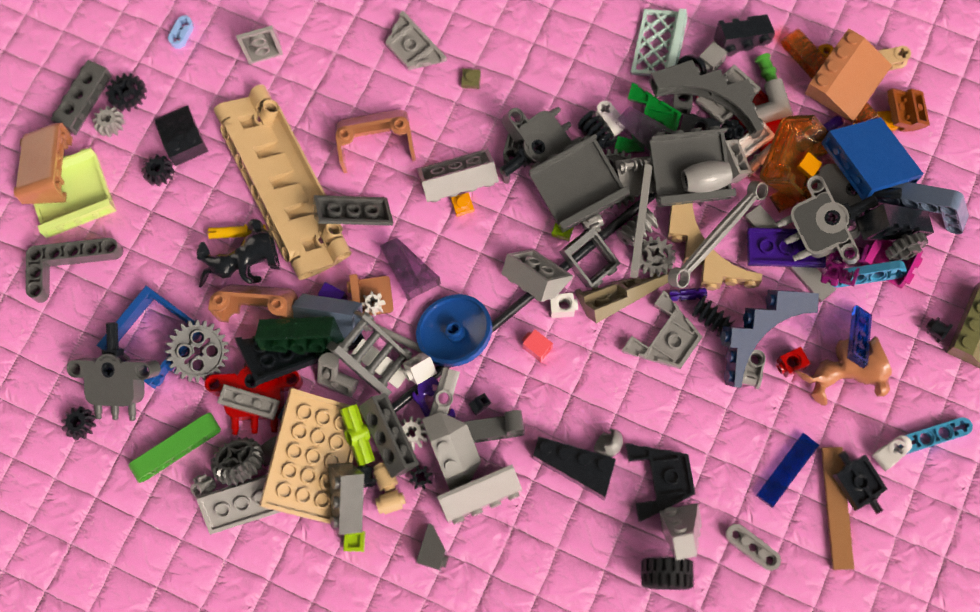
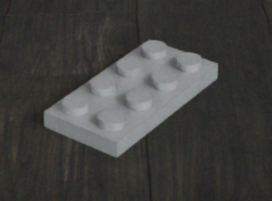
M267 474L247 480L244 484L241 482L236 486L231 485L197 496V502L210 535L280 513L279 511L259 507Z

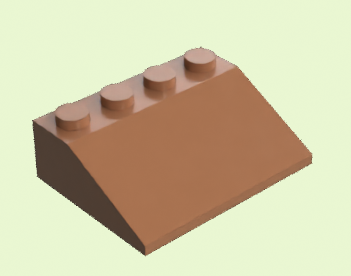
M848 28L809 83L805 94L853 123L892 65L865 37Z

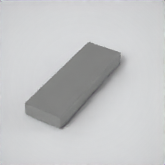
M224 384L217 403L274 420L280 401Z

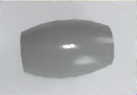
M717 160L699 162L681 172L684 190L693 193L716 191L730 184L733 178L730 164Z

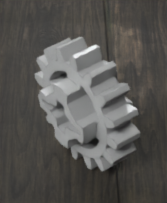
M652 236L648 242L643 239L639 269L643 268V274L648 271L651 277L653 273L660 277L661 272L667 274L668 269L673 268L676 251L672 250V244H666L667 239L660 241V237H657L656 240H653Z

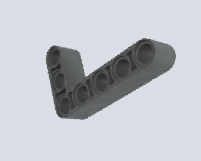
M113 238L31 246L26 251V294L34 301L43 303L48 300L50 295L51 266L116 260L123 255V248ZM115 246L114 250L109 252L110 248ZM96 248V251L91 254V251ZM75 250H78V252L72 256L73 252ZM40 289L39 294L35 295L36 291Z

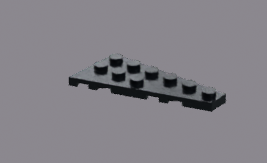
M314 330V333L305 334L302 331L273 334L271 337L260 338V335L252 336L253 338L250 339L235 338L238 349L256 386L318 363V359L322 354L332 353L326 347L331 341L338 344L344 340L341 337L328 332H322L321 330ZM362 333L355 342L350 344L348 351L355 349L361 340L364 339Z

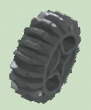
M239 437L235 441L231 440L228 444L224 443L225 446L219 447V451L215 452L214 458L211 459L212 463L210 466L213 475L219 482L228 486L231 484L236 486L239 482L244 484L245 480H251L253 475H258L257 470H261L262 464L265 463L264 452L260 444L254 441L253 438L248 439L247 437L243 439Z

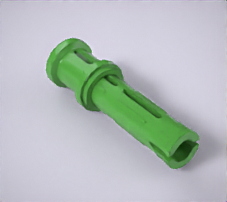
M764 53L754 60L761 70V77L765 78L766 82L777 79V69L772 65L770 53Z

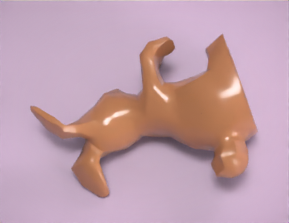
M874 336L866 344L868 352L853 357L848 352V346L854 342L853 339L839 340L835 348L838 362L828 359L821 361L811 377L798 370L794 372L808 383L816 382L811 396L822 406L828 404L825 389L840 379H854L866 385H874V392L878 397L886 396L890 391L888 379L892 374V369L878 337Z

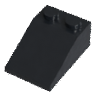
M188 105L155 120L168 157L175 166L209 152Z

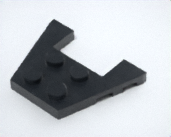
M630 443L625 445L628 463L649 460L656 500L635 504L638 522H642L658 514L659 511L672 507L696 494L688 454L653 449L646 446L642 447Z

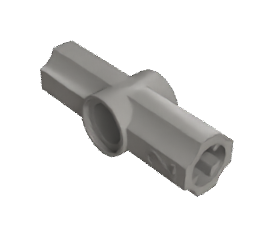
M443 367L437 390L434 393L429 416L437 412L448 415L460 372ZM441 393L448 395L447 402H439L438 397Z

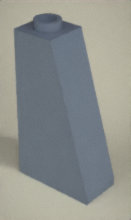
M302 293L292 306L295 320L343 339L348 336L361 320L354 314L356 310L362 313V303Z

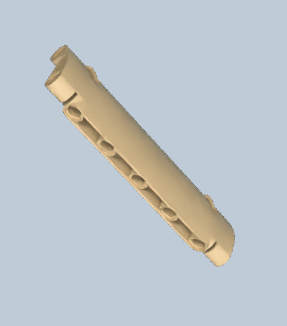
M257 85L252 88L249 97L218 104L214 108V112L221 124V134L286 262L291 263L298 279L303 280L315 276L348 258L352 252L341 233L342 225L318 224L314 218L313 196L325 195L279 104L272 100L265 85ZM320 237L322 238L324 243L319 242Z

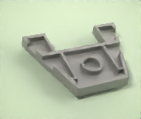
M663 291L655 302L654 307L670 316V318L649 347L631 336L621 352L681 369L702 339V335L690 320L683 315L677 304L670 299L668 293Z

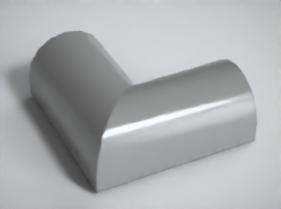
M778 78L765 83L764 88L769 102L756 106L758 117L764 123H768L793 115L783 80Z
M322 354L318 359L317 383L352 398L359 380L338 371L339 358L335 354Z

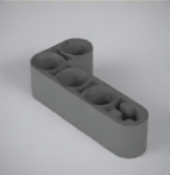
M521 410L505 412L504 416L464 422L469 428L474 443L519 437L525 434Z

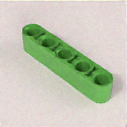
M207 413L133 460L128 466L137 482L142 483L216 436L221 431V428L212 413Z

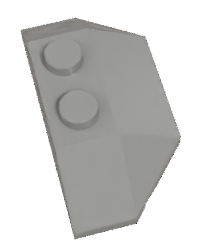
M442 412L422 418L449 490L451 491L471 482L481 459L467 424Z

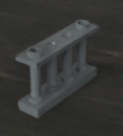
M356 310L354 314L361 319L342 343L336 344L331 341L326 347L379 394L386 393L389 396L392 392L387 388L388 381L404 361L412 358L413 354L405 347L401 348L373 322L374 318L366 311L361 313ZM367 325L374 332L358 352L351 356L347 352L349 350L348 347ZM380 337L387 344L371 364L364 368L361 365V359ZM393 349L399 354V357L382 378L379 377L377 379L373 376L375 374L374 371Z

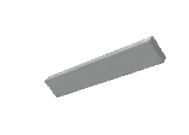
M645 164L630 273L632 278H637L639 273L652 174V165Z
M758 205L745 215V219L753 228H779L761 205ZM789 267L810 292L819 293L820 303L835 292L836 289L830 285L831 283H821L822 273L817 268Z

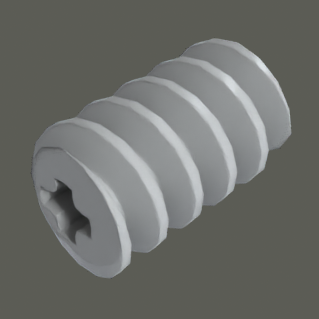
M648 208L645 219L644 238L647 237L646 230L649 233L653 232L651 226L656 229L658 228L657 220ZM634 216L632 220L627 222V225H623L621 230L616 231L618 238L625 245L630 244L634 247L638 216Z

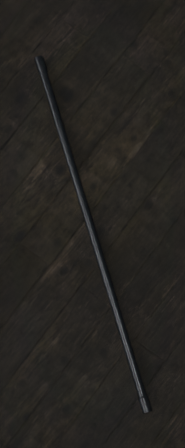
M649 193L648 204L656 198L655 193ZM640 199L598 233L603 241L639 212ZM589 240L571 256L578 263L596 246ZM566 260L559 265V267L566 271L571 268ZM526 292L492 321V333L531 302L534 296ZM438 365L435 368L437 374L432 377L435 379L439 378L444 366ZM417 384L392 403L395 413L413 399L412 392L418 395Z

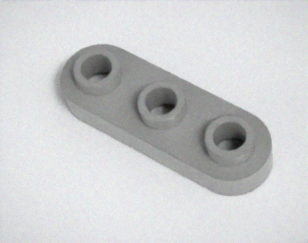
M733 524L726 530L727 541L764 570L773 571L780 566V555L740 524ZM734 531L739 533L738 539L732 536ZM750 544L755 545L756 550L754 552L749 549ZM767 557L772 558V564L766 562Z

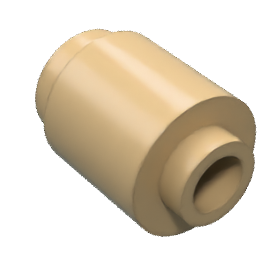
M382 462L374 466L373 475L377 480L379 490L385 491V493L395 490L398 484L397 478H391L385 463Z
M398 489L379 495V498L375 499L379 514H388L403 509V504H406L403 492L399 493Z

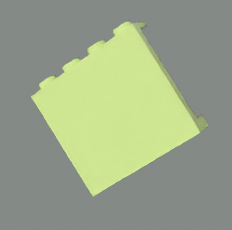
M92 148L82 149L76 154L63 157L61 178L64 180V185H62L61 190L67 194L66 202L34 204L40 222L38 229L45 238L116 212L98 156Z

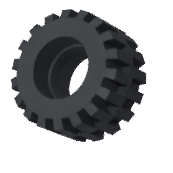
M675 557L645 558L641 560V586L647 589L689 590L694 587L693 561L686 558L676 560Z

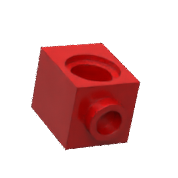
M802 347L781 355L776 360L777 369L781 374H784L785 378L795 374V370L802 371L810 365ZM787 360H793L796 363V367L789 366Z

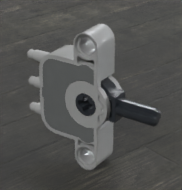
M812 176L807 181V187L812 197L795 205L791 210V215L776 223L780 228L793 222L798 231L784 240L786 244L802 239L806 249L794 255L793 260H801L810 255L814 258H821L838 251L846 264H855L859 260L860 255L848 230L850 223L856 221L854 216L878 206V200L875 195H872L851 206L848 203L842 205L834 201L822 177ZM815 183L822 184L818 190L812 189V186ZM831 217H834L836 219L835 223L831 221ZM848 250L855 251V255L852 258H846L844 255Z

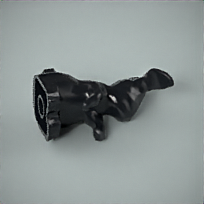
M251 219L247 223V228L251 233L244 238L239 248L229 255L218 254L211 256L205 242L199 243L197 259L209 266L201 274L200 288L211 273L221 278H229L236 270H239L241 278L251 284L261 282L262 278L260 276H253L250 266L267 261L271 269H281L273 236L269 230H264L261 221Z

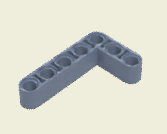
M906 182L889 187L901 188V199H877L880 203L942 214L946 230L953 234L963 233L969 217L964 195L959 191Z

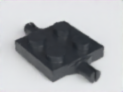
M846 450L838 454L844 466L832 476L854 511L870 504L875 514L881 513L883 509L877 499L887 490V487L866 454L852 461Z

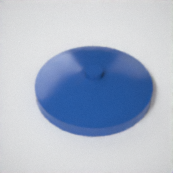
M463 294L449 295L435 301L424 311L417 324V343L422 353L430 356L433 363L444 367L461 366L474 360L487 347L492 335V320L486 307L476 298Z

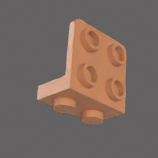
M357 274L349 275L350 281L347 282V290L352 296V300L349 301L365 302L363 296H368L373 291L375 295L380 293L382 295L380 300H385L386 303L381 307L383 313L379 311L376 315L392 313L394 311L391 282L388 276L359 280ZM373 301V302H372L371 307L374 306V304L376 303V301ZM362 307V313L365 312V309H366L367 307H365V308Z

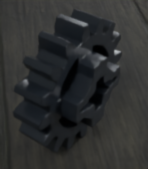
M123 73L121 78L118 75L116 76V81L110 80L112 86H107L109 92H106V95L113 107L119 108L121 112L126 108L130 112L131 107L137 109V104L143 105L141 99L147 98L144 94L147 92V89L139 76L134 77L130 73L127 77Z

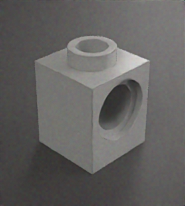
M713 41L699 56L706 65L707 73L716 71L725 61L728 52Z

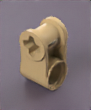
M907 46L878 50L892 65L889 71L904 68L911 56V50Z

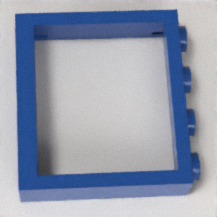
M145 286L116 321L118 324V342L153 300L186 324L187 321H191L194 325L195 321L148 286ZM199 332L193 334V341L201 336ZM106 334L96 345L102 350L107 349ZM181 346L178 350L180 356H184L188 352L186 346ZM164 360L160 365V374L157 377L145 379L144 382L154 389L160 386L166 374L175 368L168 367L172 361Z

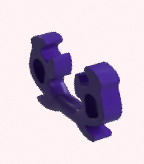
M434 377L417 385L418 396L415 392H412V398L421 408L424 417L430 414V409L425 401V395L434 396L436 391H433L432 385L438 386L439 383ZM450 409L448 416L455 418L454 410Z

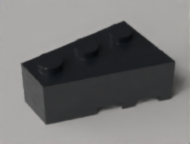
M765 14L747 17L745 21H739L738 18L733 19V22L725 23L724 20L718 21L713 39L716 44L728 52L727 56H733L743 50L749 51L756 46L770 44L775 31L768 15Z

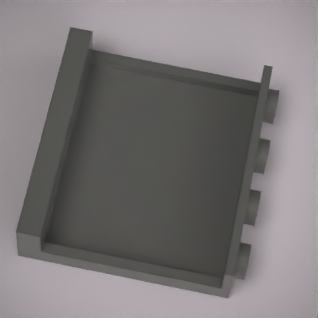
M713 126L709 130L702 131V128L691 129V132L685 133L683 130H676L672 134L665 135V132L653 134L654 136L648 142L657 207L725 200L736 196V189H732L731 183L716 191L693 193L684 190L681 180L682 170L693 164L715 160L728 162L724 135L727 132V128L721 129V126Z
M596 134L593 136L587 135L580 140V143L576 145L570 144L563 149L562 153H554L547 158V161L543 163L537 162L530 167L529 176L562 233L622 201L630 194L627 186H623L597 142Z

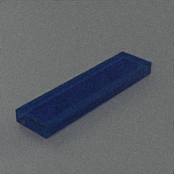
M856 305L852 308L847 359L864 369L868 365L872 314Z
M802 433L755 496L773 508L818 448L819 444Z

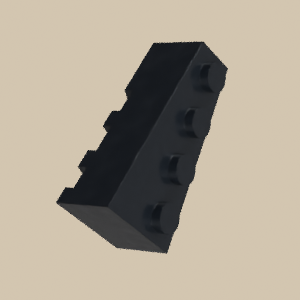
M538 437L533 454V460L605 500L616 461L615 458Z

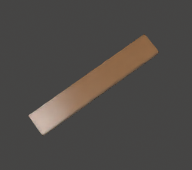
M843 447L821 448L832 570H854L848 500L832 476L844 466L843 461L838 456V454L843 452Z

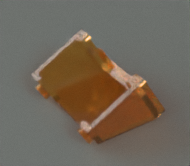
M815 115L787 116L781 120L760 172V179L766 185L798 203L812 196L806 186L809 178L796 168L797 164L807 152H810L815 158L828 154L821 143L829 131Z

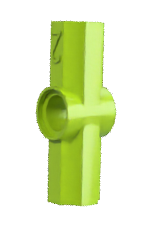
M357 404L340 409L346 428L344 432L348 445L352 447L357 465L361 466L375 461L369 443L370 432L362 421Z

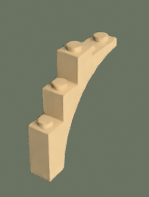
M693 203L672 205L670 208L667 239L676 243L686 241L684 263L705 240L695 220ZM714 249L699 264L702 265L700 287H705L710 291L720 289L722 282L729 286L740 284L746 288H755L762 281L761 273L747 271L733 265L722 258Z

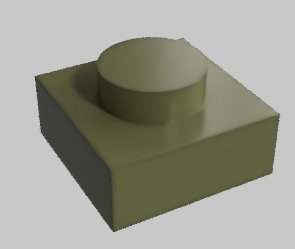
M463 68L461 88L480 89L481 70Z

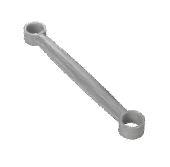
M751 181L749 183L747 195L716 226L681 268L674 267L670 270L668 282L671 286L685 288L689 284L690 273L720 243L756 200H764L767 197L768 185L766 182Z

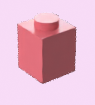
M535 329L532 333L528 332L522 339L523 349L539 362L553 348V343Z

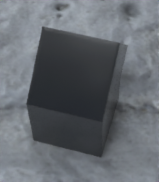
M484 393L470 402L469 407L477 416L491 404V401Z

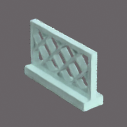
M679 8V12L644 9L631 75L650 77L651 73L656 72L654 67L660 63L665 68L677 65L680 59L688 19L687 9ZM655 15L658 19L650 24L647 21V16ZM675 17L674 22L669 25L665 23L664 19ZM661 22L665 28L656 32L653 27ZM650 29L655 35L646 39L643 34ZM668 31L671 37L664 41L661 35ZM658 38L662 44L653 48L650 42ZM647 45L651 51L643 56L640 49ZM665 47L668 53L661 57L657 51ZM655 54L658 60L650 64L647 58ZM642 61L648 66L643 70L636 69L637 65Z

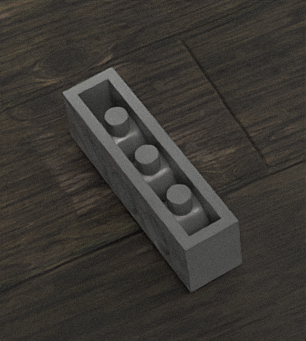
M87 60L86 64L81 67L76 80L72 82L68 93L62 98L60 106L54 111L51 118L52 122L63 123L69 133L77 135L112 77L108 69Z
M387 394L372 396L361 404L359 409L391 478L406 474L418 466L419 462Z

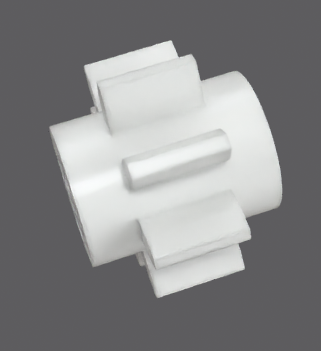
M371 291L370 295L363 296L365 302H362V307H367L365 309L367 313H373L374 317L379 311L383 313L381 307L386 303L385 300H380L382 298L380 293L375 295ZM373 301H376V303L374 304V306L371 307L372 302H373Z

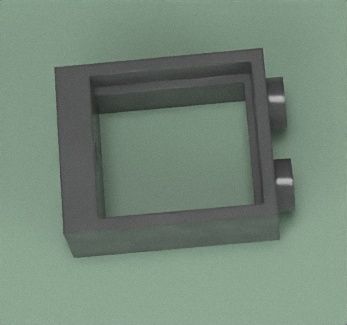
M593 227L587 228L559 251L586 287H598L603 282L602 279L606 275L610 276L617 271L616 267L621 264ZM591 239L608 264L589 279L571 255Z

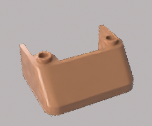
M399 109L339 121L336 126L335 136L339 162L343 172L347 173L343 145L350 144L354 137L392 131L396 135L407 134L412 161H416L407 112Z

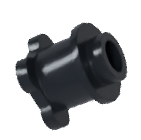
M937 317L936 319L932 318L925 328L928 329L926 333H931L937 337L936 342L939 343L946 337L953 325L950 323L947 326Z
M368 465L358 466L357 468L364 473V488L375 486L377 480L373 479V468L368 467Z

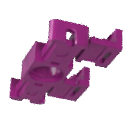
M866 244L864 248L857 247L860 255L859 262L864 263L869 244ZM848 250L844 256L852 258L855 255V251ZM835 251L829 255L825 267L827 271L821 275L820 281L824 284L829 282L832 286H837L838 282L854 286L860 268L857 267L855 272H848V269H845L846 263L842 260L839 252ZM833 260H839L842 263H834Z

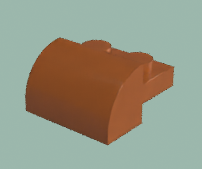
M894 88L887 91L891 120L893 125L898 126L901 132L916 131L930 126L923 91L912 88L907 91Z

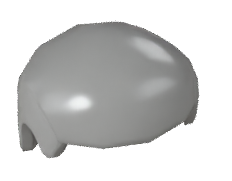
M610 429L611 434L602 433L594 446V452L608 457L618 454L623 445L621 432Z

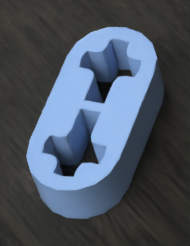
M181 16L175 22L168 36V41L173 48L180 49L188 41L194 29V24L190 17Z

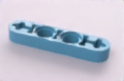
M899 260L858 266L860 268V276H858L855 285L901 278L907 274L905 263ZM857 267L845 268V269H846V270L848 269V272L851 273L852 271L855 272V270L857 269ZM838 282V285H837V286H833V287L838 288V287H846V286H850V285H846V284H843V283H839V282Z
M962 417L907 434L905 436L910 438L911 441L915 440L916 443L912 445L907 454L964 437L971 433L973 429L972 422L968 418ZM960 423L961 425H966L964 430L960 429L954 432L953 428L959 426ZM940 428L947 429L949 433L947 438H942L939 435L938 431ZM921 434L929 436V444H923L920 441Z

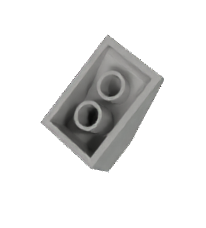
M273 26L236 35L249 64L283 55L279 36Z

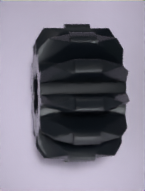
M156 154L155 159L149 157L150 161L144 162L145 167L142 168L143 177L150 185L156 184L160 187L162 182L167 185V179L173 180L171 175L175 173L173 164L167 157H160Z
M80 406L78 410L71 408V414L66 412L67 419L61 420L65 424L62 430L66 432V436L79 440L80 437L87 439V433L93 434V431L90 429L91 427H96V424L93 423L96 417L91 415L92 411L89 409L85 410L84 407Z

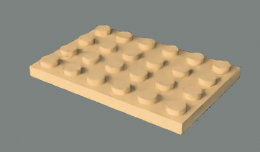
M293 388L289 389L259 507L330 524L332 514L328 464L353 462L354 453L352 447L346 441L344 433L346 428L340 413V409L351 405ZM359 409V412H360V415H361V418H362V421H363V415H362V413H361V411H360V409Z

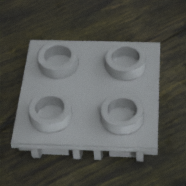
M646 156L615 161L618 178L624 187L627 186L630 191L629 196L641 195L645 164L651 165V157ZM653 172L651 174L649 193H655Z

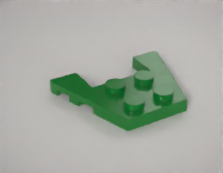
M632 83L628 101L644 104L646 108L637 140L618 136L614 151L617 149L618 154H621L623 150L625 153L649 152L648 140L657 132H665V135L676 131L681 112L662 100L660 101L655 98L651 93L644 91L635 83Z

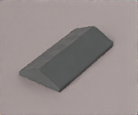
M313 196L314 218L318 224L393 226L387 198Z

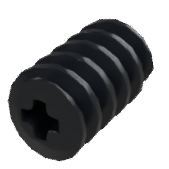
M591 110L581 118L577 126L578 129L582 130L583 135L593 136L596 134V140L604 151L615 143L616 138L610 140L613 135L612 132L606 134L608 127L601 128L604 122L600 121L597 123L600 117L598 115L592 117L595 111Z
M704 296L694 307L692 316L694 318L699 316L698 321L700 323L706 320L704 326L712 325L710 331L718 330L716 336L720 337L723 326H732L735 320L729 322L731 316L723 317L725 311L717 312L718 305L711 308L712 300L705 303L706 296Z

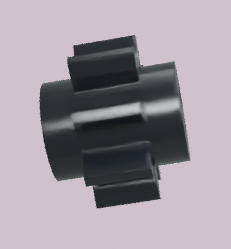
M726 120V123L722 125L721 129L727 128V132L724 133L726 140H739L743 137L744 127L743 125H738L739 120Z
M416 466L417 471L415 473L409 472L413 475V479H410L409 483L414 482L416 484L414 489H417L419 485L425 490L426 483L432 484L428 477L432 476L433 473L427 474V466L423 470ZM422 472L426 481L418 483L415 475H420Z

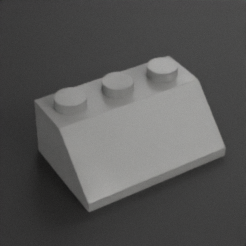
M534 249L507 254L501 273L510 282L517 284L523 291L530 293L536 300L541 302L554 299L573 278L572 274Z

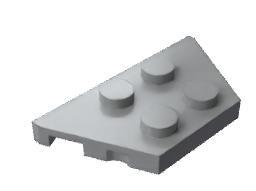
M402 10L397 24H394L392 33L385 42L391 52L408 70L447 61V57Z

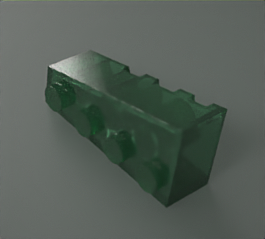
M334 316L261 319L259 320L254 339L261 350L286 353L287 350H292L301 355H304L305 352H312L320 357L324 353H332L326 347L331 341L336 344L342 343L344 337Z

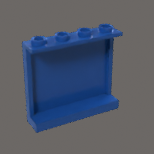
M881 117L831 130L821 143L862 200L872 196L874 192L906 182L917 183L924 174Z

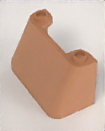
M63 123L50 124L24 134L23 138L20 139L21 152L14 196L18 198L21 204L66 202L67 194L61 190L62 185H64L61 174L64 149L72 146L73 137Z
M231 284L211 296L208 310L219 322L229 323V318L233 314H240L241 305L268 307L273 315L282 318L285 327H295L292 306L294 301L298 299V296L294 290L289 288Z

